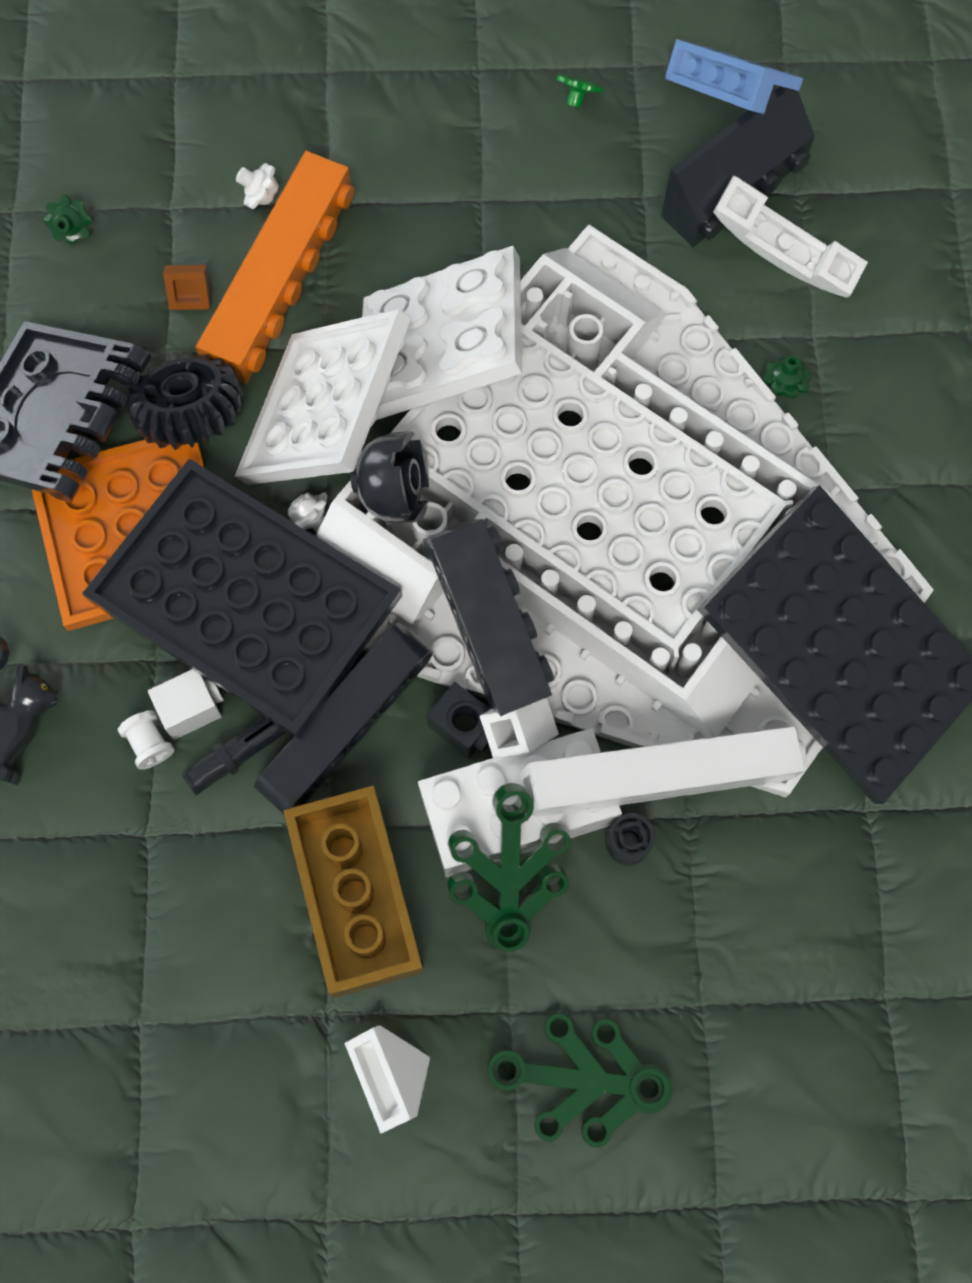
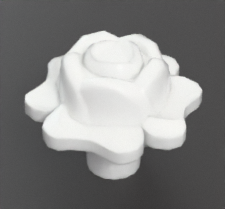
M264 163L253 172L245 167L239 170L236 181L244 186L245 206L255 209L258 204H270L273 201V197L279 188L277 180L273 177L275 167Z
M309 492L301 494L288 509L291 522L304 530L312 528L317 533L325 518L323 515L328 495L325 492L316 496Z

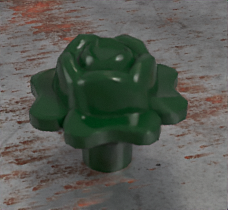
M65 194L58 201L46 204V210L49 214L44 217L43 222L51 229L53 238L56 241L65 239L67 244L74 245L78 239L87 238L90 235V229L87 226L93 222V217L86 212L82 200L75 199L71 201L70 197Z
M789 355L787 357H779L777 362H768L766 364V374L763 376L762 381L766 385L771 386L770 390L773 394L795 398L798 393H807L809 391V381L813 375L810 370L804 369L805 364L798 357Z

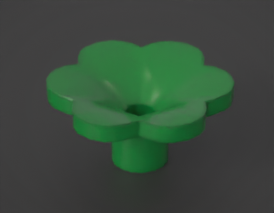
M557 74L556 80L565 83L569 87L570 93L567 104L575 107H582L585 94L593 92L603 93L604 87L571 76Z

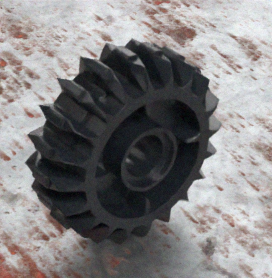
M193 353L188 358H181L178 355L175 360L170 362L162 360V365L156 368L148 367V374L140 375L137 385L129 388L130 396L127 401V409L133 427L137 429L140 436L145 438L147 443L156 442L159 448H165L171 444L177 450L186 444L193 448L195 443L200 441L209 443L211 436L224 435V427L235 425V417L242 414L243 393L237 375L233 372L231 366L225 365L223 359L213 360L210 355L198 358Z

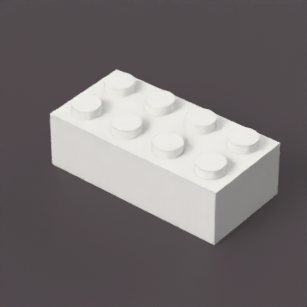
M593 728L547 741L529 753L506 757L498 756L418 781L419 792L445 877L452 876L458 872L472 870L466 863L455 861L449 851L448 839L458 830L470 831L474 835L478 847L495 862L500 861L501 821L498 819L492 806L495 792L504 784L517 783L522 785L519 772L530 762L601 753ZM518 796L507 798L503 804H513ZM620 806L529 818L521 824L520 854L532 851L541 843L540 832L547 824L559 823L563 825L570 838L611 826L622 815ZM562 835L552 836L548 843H557ZM461 842L457 845L456 850H466L470 843Z

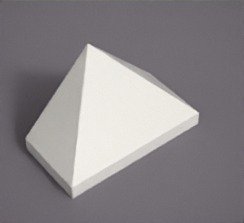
M380 1025L347 1041L345 1046L380 1133L417 1117L430 1057Z

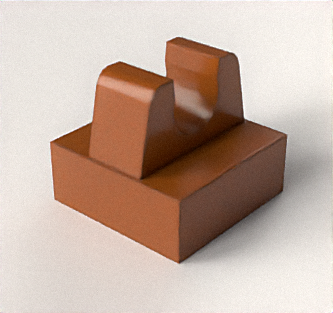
M165 265L163 276L169 310L210 309L212 301L206 265Z

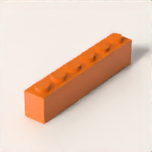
M304 152L198 341L196 350L199 358L210 355L213 360L223 359L226 366L232 367L238 381L246 385L253 372L257 373L260 371L265 361L266 348L272 338L276 339L280 335L287 309L290 305L294 306L299 300L305 276L307 273H312L315 270L324 241L332 239L337 227V218L342 208L347 209L352 202L354 186H351L349 167L311 152Z

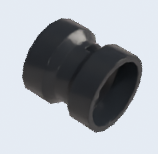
M628 813L618 817L608 831L605 841L606 850L610 857L619 864L629 866L640 863L648 855L655 842V830L651 822L643 815Z

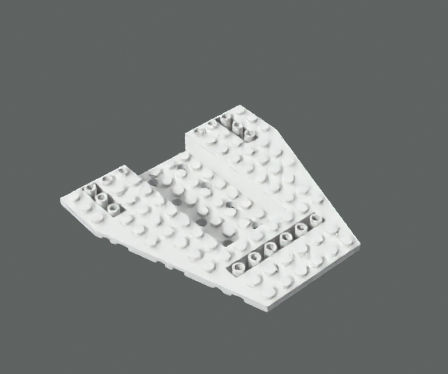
M588 224L568 249L563 248L543 254L520 280L522 374L413 408L391 432L412 431L415 434L411 440H420L423 445L429 473V487L421 488L420 501H428L424 518L414 523H391L371 515L361 502L360 496L354 494L350 480L332 501L316 537L402 591V598L367 644L364 651L368 653L389 628L400 622L434 651L432 658L417 677L447 687H451L456 682L470 694L486 699L423 541L424 538L469 520L484 519L486 525L490 526L493 524L501 539L504 550L497 554L502 567L505 569L511 568L519 585L521 594L514 597L517 606L523 613H529L538 637L531 640L534 649L540 656L545 655L551 667L554 681L548 683L552 696L547 697L555 722L581 731L593 728L596 736L633 748L795 726L797 737L805 747L806 761L804 766L806 772L822 749V746L699 613L697 608L811 488L818 485L824 489L924 603L933 592V588L902 550L899 549L897 551L880 531L882 526L872 514L868 516L857 502V495L816 446L813 448L797 429L798 423L789 412L785 414L775 402L776 396L736 348L732 349L718 332L719 327L709 315L705 317L697 307V300L690 291ZM570 410L577 412L581 416L582 421L575 426H566L559 421L558 416L562 412ZM452 425L457 427L461 434L456 440L444 441L437 436V432L443 426ZM643 458L651 464L652 471L645 475H638L629 468L628 464L633 459ZM521 473L526 475L531 483L524 490H514L507 485V478L512 474ZM706 507H715L722 512L724 521L720 524H709L703 520L700 511ZM591 522L600 528L602 534L595 540H585L579 536L577 528L583 523ZM658 572L666 573L672 578L674 587L668 591H658L650 584V576ZM805 772L788 781L752 787L786 798Z

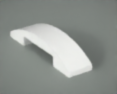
M736 176L730 179L713 211L728 230L758 255L792 276L830 293L846 298L851 296L868 263L867 261L836 241L828 246L765 206L767 196Z

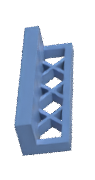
M676 39L665 79L762 114L765 113L774 84L799 91L803 81L801 77Z

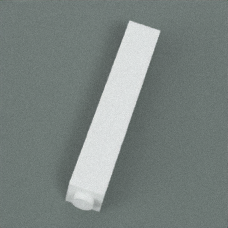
M794 726L530 762L519 773L521 784L528 791L534 804V810L530 818L788 781L805 772L806 752L802 741L797 737Z

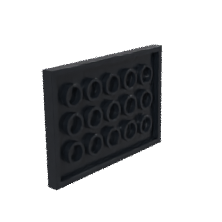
M188 459L82 593L87 601L298 739L403 596L400 588L191 459Z
M820 485L811 488L697 608L699 613L874 804H884L972 702L971 655Z

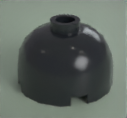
M412 431L382 435L368 443L358 458L357 468L354 469V472H351L350 480L354 494L360 496L361 502L371 515L386 522H419L424 518L427 510L428 501H420L421 488L429 487L427 459L421 441L411 440L415 434Z

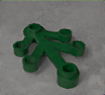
M517 783L502 785L495 792L492 799L493 809L501 821L500 865L478 847L477 841L470 831L458 830L448 839V848L452 858L457 862L469 865L499 891V907L478 892L474 878L467 872H458L449 878L447 889L451 899L456 904L466 905L486 922L485 933L488 941L494 947L506 952L519 950L527 943L531 933L530 920L552 898L565 893L569 886L568 877L562 867L555 864L545 866L556 855L566 852L571 844L568 832L559 823H550L543 827L540 832L541 843L520 862L521 824L531 817L534 804L526 788ZM518 796L513 804H503L507 798ZM562 835L557 843H548L552 836ZM461 842L470 843L466 850H456L457 845ZM540 871L538 875L540 886L519 903V890ZM555 876L560 877L559 881L556 884H547L550 878ZM462 884L470 885L464 892L459 893L455 891ZM509 923H514L508 929H501L503 926Z
M561 1013L554 1014L548 1018L544 1031L550 1041L560 1044L579 1070L524 1063L522 1057L513 1051L497 1053L493 1056L488 1066L490 1081L501 1090H513L520 1086L521 1083L576 1089L573 1094L555 1109L542 1112L535 1119L534 1130L537 1136L544 1141L558 1139L563 1132V1127L602 1094L624 1095L601 1118H589L582 1126L581 1134L583 1140L592 1147H602L610 1140L611 1133L637 1111L644 1113L661 1111L668 1105L673 1093L672 1081L667 1072L654 1064L642 1065L620 1037L618 1025L609 1019H603L594 1024L591 1030V1039L597 1047L608 1049L625 1075L606 1073L573 1031L571 1019ZM561 1019L567 1024L568 1031L564 1037L558 1038L551 1033L550 1025L553 1020ZM601 1025H608L613 1029L614 1038L610 1043H602L598 1039L597 1030ZM508 1061L514 1064L516 1074L513 1079L503 1080L499 1077L497 1070L502 1062ZM645 1079L652 1080L656 1085V1094L652 1098H645L640 1093V1084ZM546 1116L553 1117L558 1124L556 1133L551 1136L544 1135L540 1130V1122ZM595 1122L602 1124L605 1129V1136L599 1142L589 1139L587 1133L588 1127Z

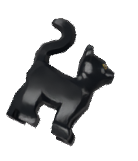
M0 636L1 670L8 661L9 648L6 640ZM19 664L17 667L11 703L9 705L0 703V781L18 786L21 776L16 772L15 766L19 757L33 739L38 717L47 709L56 706L59 702V693L47 681L39 678V674H30L27 666Z

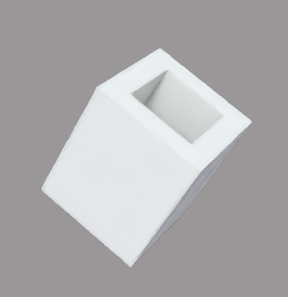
M193 669L147 690L165 730L173 740L222 717L216 704L224 700L217 685L208 679L205 680L202 675Z
M547 698L501 717L493 709L480 715L493 758L529 753L559 734Z

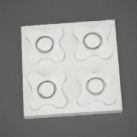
M514 245L499 251H490L476 259L461 264H453L444 270L424 277L413 278L407 283L387 290H379L370 296L364 297L362 317L400 309L411 318L405 334V343L398 352L391 371L390 383L384 389L378 405L376 420L522 374L520 257Z
M396 309L292 334L234 477L246 485L354 472L369 429L376 420L377 408L384 389L390 383L391 371L398 352L405 343V334L411 318L402 310Z

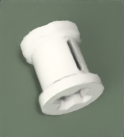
M151 710L131 716L122 722L118 728L120 736L128 739L137 756L135 764L139 770L156 766L174 753L172 744L165 742L155 724L157 716Z

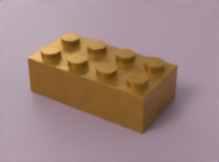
M374 785L283 810L329 995L335 999L424 973Z

